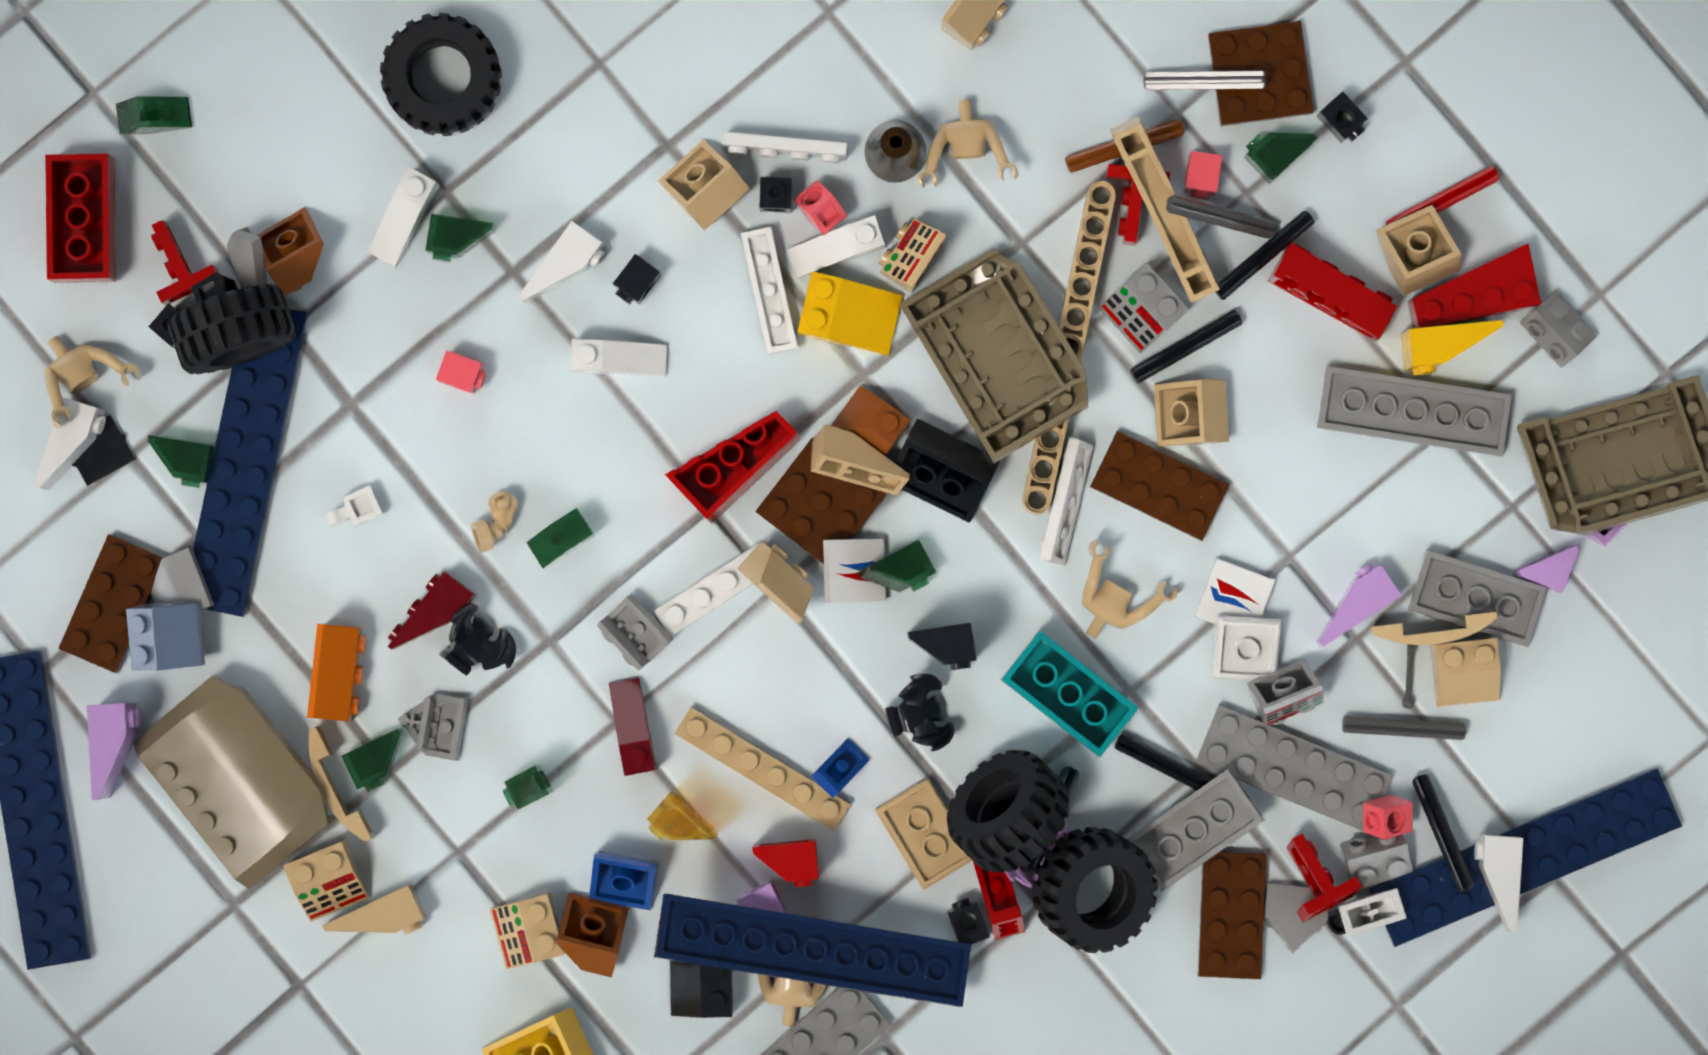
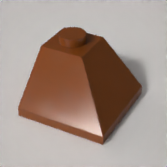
M304 207L256 235L261 237L265 268L275 284L283 290L285 296L301 289L303 285L312 280L324 246L309 212Z
M859 386L831 426L853 432L886 456L911 420L881 398Z
M568 892L556 944L581 970L612 978L629 907Z

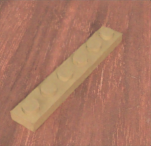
M690 707L674 733L835 831L851 805L838 796L832 798L817 783Z

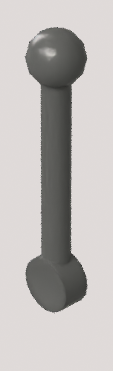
M1407 644L1405 698L1402 700L1403 707L1407 709L1412 708L1414 705L1411 695L1415 645Z

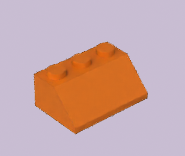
M317 623L307 718L352 721L353 715H358L360 697H355L356 684L361 685L363 678V666H359L360 653H365L367 636L362 634L363 628Z

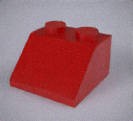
M816 839L756 844L752 847L753 854L786 882H794V887L812 886L813 880L819 879Z

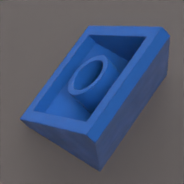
M597 851L593 859L589 898L650 910L659 862Z

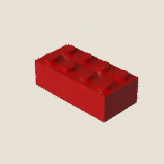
M109 154L45 155L47 280L53 283L116 282L115 158Z

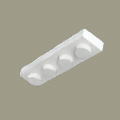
M723 132L722 147L728 149L729 154L747 155V150L759 151V156L767 158H777L778 153L790 154V159L808 161L809 156L821 157V162L839 163L840 159H846L847 143L731 132Z
M771 226L740 233L767 355L798 349Z
M1069 438L1068 444L1064 448L1061 473L1055 483V498L1053 506L1048 512L1046 535L1040 545V559L1065 566L1094 446L1085 441Z
M759 544L655 609L654 613L664 629L673 636L753 585L737 568Z

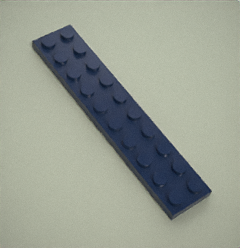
M289 309L296 327L295 338L292 342H289L283 348L277 349L274 353L267 354L260 359L252 360L240 366H234L231 369L193 547L214 602V606L206 610L240 617L245 615L309 315L307 312Z
M35 651L0 657V804L27 970L91 959V952L42 652Z
M1655 768L1498 835L1523 838L1520 894H1523L1680 828L1682 824L1660 772ZM1475 844L1460 850L1474 883L1473 888L1460 893L1457 891L1444 857L1419 867L1406 875L1369 888L1371 895L1395 888L1398 889L1406 919L1384 925L1393 947L1495 905L1479 868V860L1474 858Z
M663 894L654 958L963 1007L971 944Z

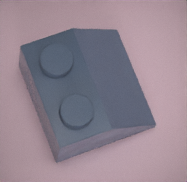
M146 603L126 608L132 671H158L205 665L200 603Z

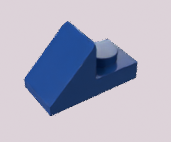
M847 738L811 777L834 798L870 759Z

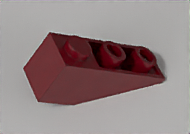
M443 572L441 576L436 573L425 587L429 592L421 601L417 598L408 609L407 614L410 617L402 626L398 623L388 636L391 642L387 647L395 650L450 624V620L455 612L462 605L471 603L476 594L447 572Z

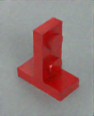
M1108 164L1105 180L1130 183L1129 187L1123 188L1121 205L1127 206L1125 218L1120 217L1117 236H1123V245L1134 246L1137 241L1142 196L1126 166ZM1165 171V172H1166V175H1167V177H1168V179H1169V181H1170V173H1171V172Z
M160 220L151 225L155 232L151 235L153 243L159 252L164 250L168 259L164 265L172 280L178 279L177 282L156 291L162 304H171L192 294L191 287L216 272L219 273L217 267L210 265L192 274L168 223Z
M1303 834L1293 838L1286 848L1316 897L1304 903L1297 911L1303 923L1354 897L1362 888L1357 877L1334 887V879L1328 868L1322 867L1317 858L1318 852L1315 845L1310 840L1307 841Z
M973 861L995 941L1024 933L1025 928L1012 882L1007 877L1005 871L1004 873L985 871Z

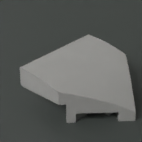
M248 227L233 232L227 243V248L241 288L257 284L266 285L267 280L261 237L251 234Z
M192 547L161 559L150 600L156 603H200V611L214 606Z
M442 694L427 696L422 703L399 717L398 721L402 727L406 728L416 743L418 751L423 752L427 756L459 761L469 699Z
M1267 883L1264 917L1267 919L1266 925L1272 928L1286 943V947L1294 953L1316 932L1318 933L1322 930L1323 925L1328 921V910L1303 923L1297 911L1304 903L1316 898L1310 887Z

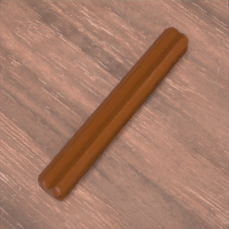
M1176 119L1146 129L1152 145H1156L1182 136L1184 134V127L1180 119ZM1113 140L1068 155L1065 158V163L1068 171L1073 173L1120 157L1121 154Z

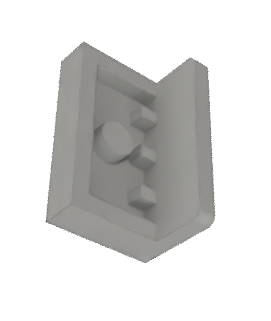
M1557 290L1552 292L1541 302V305L1537 306L1520 321V324L1527 330L1529 335L1537 341L1559 367L1565 366L1578 356L1597 337L1596 333Z
M632 593L597 624L603 637L608 642L613 643L622 653L624 660L637 670L647 665L673 640L672 636Z
M1370 835L1362 838H1353L1348 842L1340 844L1349 880L1357 877L1362 888L1387 882L1413 872L1408 845L1403 835L1386 840Z

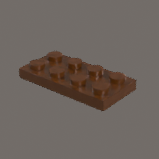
M1116 431L1090 485V488L1200 541H1203L1229 487V484L1119 431Z
M108 534L58 649L113 673H118L129 648L126 608L149 602L161 559L164 557Z
M1219 852L1202 864L1198 977L1261 979L1266 854Z

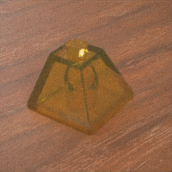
M674 791L670 792L647 818L651 823L648 829L660 840L665 836L669 840L714 839L719 833Z

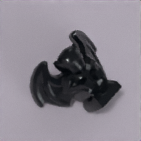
M474 603L462 605L452 616L450 621L453 625L448 638L451 645L450 648L443 649L439 656L465 676L471 672L472 665L480 662L483 670L494 669L503 664L506 665V668H510L516 656L514 638L506 629L500 628L498 638L495 641L489 640L488 638L493 635L494 629L491 628L486 620L477 617L475 613L478 611V606Z
M928 673L910 676L912 681L899 694V697L904 701L898 707L890 706L885 708L886 716L893 737L899 736L903 732L913 733V742L931 746V751L934 752L944 748L951 742L955 732L954 724L949 721L941 727L935 725L934 721L944 720L943 707L939 699H937V694L927 700V695L930 691L942 690L941 681L936 676Z

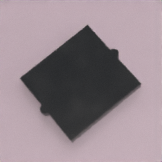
M111 415L105 417L106 422L100 435L97 434L96 440L72 464V466L77 467L87 486L136 460L125 441L126 435L121 434Z

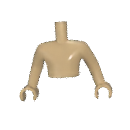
M971 100L959 101L960 120L946 123L940 127L930 146L926 168L918 176V182L924 188V178L927 175H932L933 184L936 187L939 184L936 170L941 153L947 142L951 146L953 159H969L985 156L986 139L998 162L999 177L1004 181V170L1009 167L1013 169L1014 179L1018 178L1019 172L1016 166L1009 163L1001 139L992 122L983 119H972Z
M58 336L48 342L58 357L45 369L46 387L53 406L51 412L52 423L56 428H60V423L56 419L58 415H65L68 421H71L70 411L63 404L58 382L62 383L71 394H76L86 389L98 379V374L92 365L93 360L100 361L119 373L121 381L125 386H129L128 378L125 376L127 373H134L137 379H140V372L136 365L124 364L105 349L86 344L68 351Z
M1094 540L1090 543L1089 553L1093 560L1082 595V605L1095 615L1086 631L1088 635L1096 639L1105 623L1119 629H1125L1148 617L1164 601H1172L1177 597L1176 588H1173L1170 594L1165 597L1163 589L1166 586V582H1161L1157 585L1156 594L1135 610L1128 612L1129 603L1134 595L1108 579L1097 590L1103 560L1109 556L1110 547L1106 546L1102 554L1097 555L1095 549L1099 544V540Z
M757 974L765 1001L769 1004L784 1006L783 1025L788 1027L795 1026L796 1008L814 1007L826 988L825 985L814 984L811 988L810 983L775 978V982L772 985L770 976Z

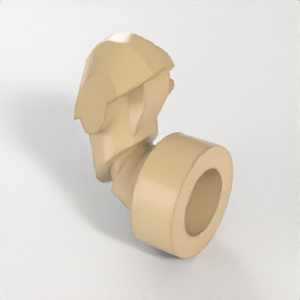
M501 491L491 496L489 499L490 515L492 517L491 524L484 519L471 523L472 535L480 553L493 549L496 541L504 535L503 532L508 533L518 504L513 494Z

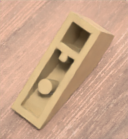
M824 424L812 441L811 472L896 496L909 480V473L853 432Z
M409 884L322 926L325 931L396 933L403 929L406 935L421 928L420 921L427 918L412 884Z

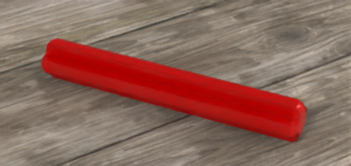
M1489 166L1386 221V225L1430 205H1433L1438 213L1494 184L1500 179L1499 174L1494 166Z

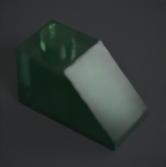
M137 96L116 103L120 134H152L192 128L188 97Z
M1269 132L1264 138L1258 134L1246 146L1249 152L1245 155L1244 159L1270 184L1318 138L1314 134Z
M431 214L425 251L428 254H433L432 260L451 262V257H462L495 232V225L490 222Z
M148 436L149 444L174 478L182 479L181 485L199 488L200 482L207 483L215 447Z
M575 508L550 524L526 543L544 569L596 535L580 510Z
M917 540L857 573L862 579L898 592H902L909 587L915 592L930 584L927 578L937 572L920 540Z
M401 728L341 756L357 790L365 787L366 791L369 792L384 785L382 779L389 776L404 735Z
M540 764L505 781L504 783L507 788L502 790L510 806L516 805L518 810L554 792Z

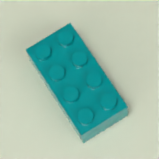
M1040 630L1000 679L1098 757L1103 755L1139 709Z

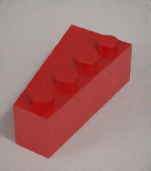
M1291 243L1285 248L1267 282L1374 341L1380 339L1398 307L1391 303L1392 297L1379 290L1376 293L1365 287L1366 283L1352 275L1348 277L1338 271L1339 268L1328 261L1320 260L1301 246Z
M1529 243L1410 300L1408 307L1413 329L1453 325L1535 308L1541 305Z
M775 411L741 430L739 434L720 442L711 450L692 458L688 463L664 475L712 524L802 438Z

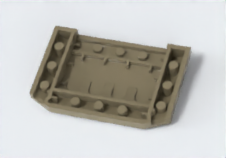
M991 249L899 304L993 463L1089 408L1087 376L1084 367L1024 268L1015 261L1012 262L1004 257L997 250Z
M1698 375L1670 382L1667 384V387L1553 419H1549L1547 416L1518 424L1517 431L1550 529L1588 535L1708 500V402Z
M215 674L138 737L133 744L138 758L232 877L250 889L329 825L332 820L331 816L327 814L324 799H326L324 787L248 691L238 685L233 686L221 680L220 678L222 677Z

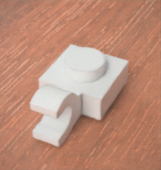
M369 485L341 497L345 506L325 514V517L331 527L341 524L348 519H351L355 527L383 515Z

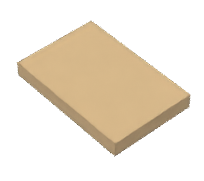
M929 778L875 809L923 890L973 861L949 836L947 826V812L949 811Z

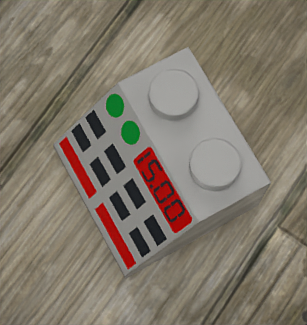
M1148 263L1141 267L1098 307L1139 353L1145 350L1189 309Z
M1305 659L1247 683L1257 713L1266 727L1281 724L1291 716L1312 711L1316 706L1324 703L1322 685Z

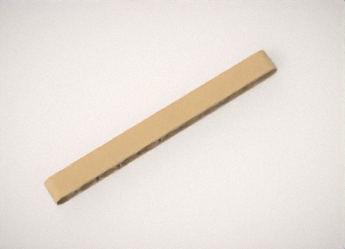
M1105 181L1094 183L1086 195L1059 322V328L1065 338L1076 344V356L1080 363L1115 202L1114 187ZM1097 189H1103L1108 193L1109 201L1105 204H1098L1093 200L1092 193ZM1091 219H1096L1101 222L1103 231L1097 235L1090 234L1086 229V223ZM1085 249L1093 251L1096 255V262L1092 265L1083 264L1079 258L1080 252ZM1077 280L1086 281L1090 286V292L1084 296L1076 294L1073 289V283ZM1071 310L1080 311L1084 317L1083 323L1079 326L1070 325L1067 321V313ZM1068 420L1050 430L1058 437V443L1055 447H1045L1041 442V436L1034 440L1022 497L1024 509L1032 515L1044 513L1051 504ZM1044 461L1051 466L1052 473L1048 478H1039L1035 474L1034 467L1038 462ZM1039 492L1044 496L1045 504L1042 508L1034 509L1029 505L1028 497L1030 493Z

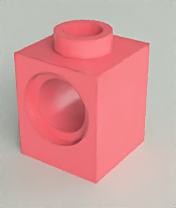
M1191 151L1188 157L1184 192H1191V198L1208 200L1209 195L1215 196L1218 189L1222 155Z
M818 180L793 199L806 219L823 235L848 216L834 195Z
M446 350L436 380L474 394L476 388H482L487 372L483 371L484 364Z
M1387 795L1363 802V832L1384 840L1413 832L1412 801L1394 795Z

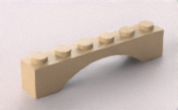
M1137 116L1110 129L1115 144L1153 219L1190 302L1192 303L1220 290L1187 217L1172 214L1166 210L1168 197L1176 194L1140 117Z

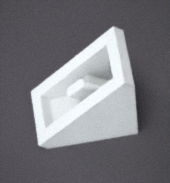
M1397 888L1357 898L1338 906L1347 937L1406 919Z

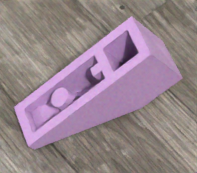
M1369 563L1355 572L1358 578L1350 583L1317 640L1319 647H1324L1402 596L1381 564L1373 567Z

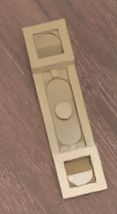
M1498 612L1465 615L1466 628L1406 635L1404 623L1374 626L1371 627V632L1381 638L1402 644L1434 645L1452 642L1473 635L1492 624L1499 616Z
M320 726L311 728L309 731L310 763L313 775L324 787L326 795L324 800L336 818L357 837L364 841L375 838L362 810L349 814L322 760L332 755L333 752Z

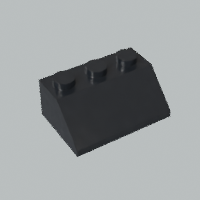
M917 418L895 464L910 474L908 482L901 490L970 523L1001 460L993 463L987 452Z
M971 623L907 633L909 641L942 665L950 664V670L971 668L970 661L977 660Z
M670 960L671 1016L696 1018L733 1017V971Z

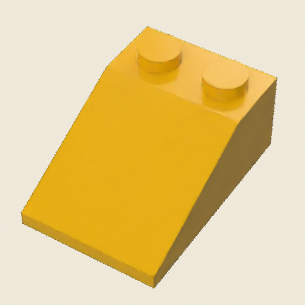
M812 271L798 327V335L889 356L900 309L899 304L903 295Z
M1503 320L1408 329L1401 334L1404 371L1413 370V376L1429 375L1432 372H1436L1437 367L1504 326Z
M572 1007L482 1048L484 1055H594Z

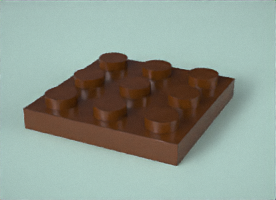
M1301 21L1208 33L1212 71L1263 70L1267 78L1266 86L1263 89H1215L1220 127L1313 114Z
M811 438L755 512L824 564L823 540L852 539L886 494L879 490L811 472L812 441L814 440Z

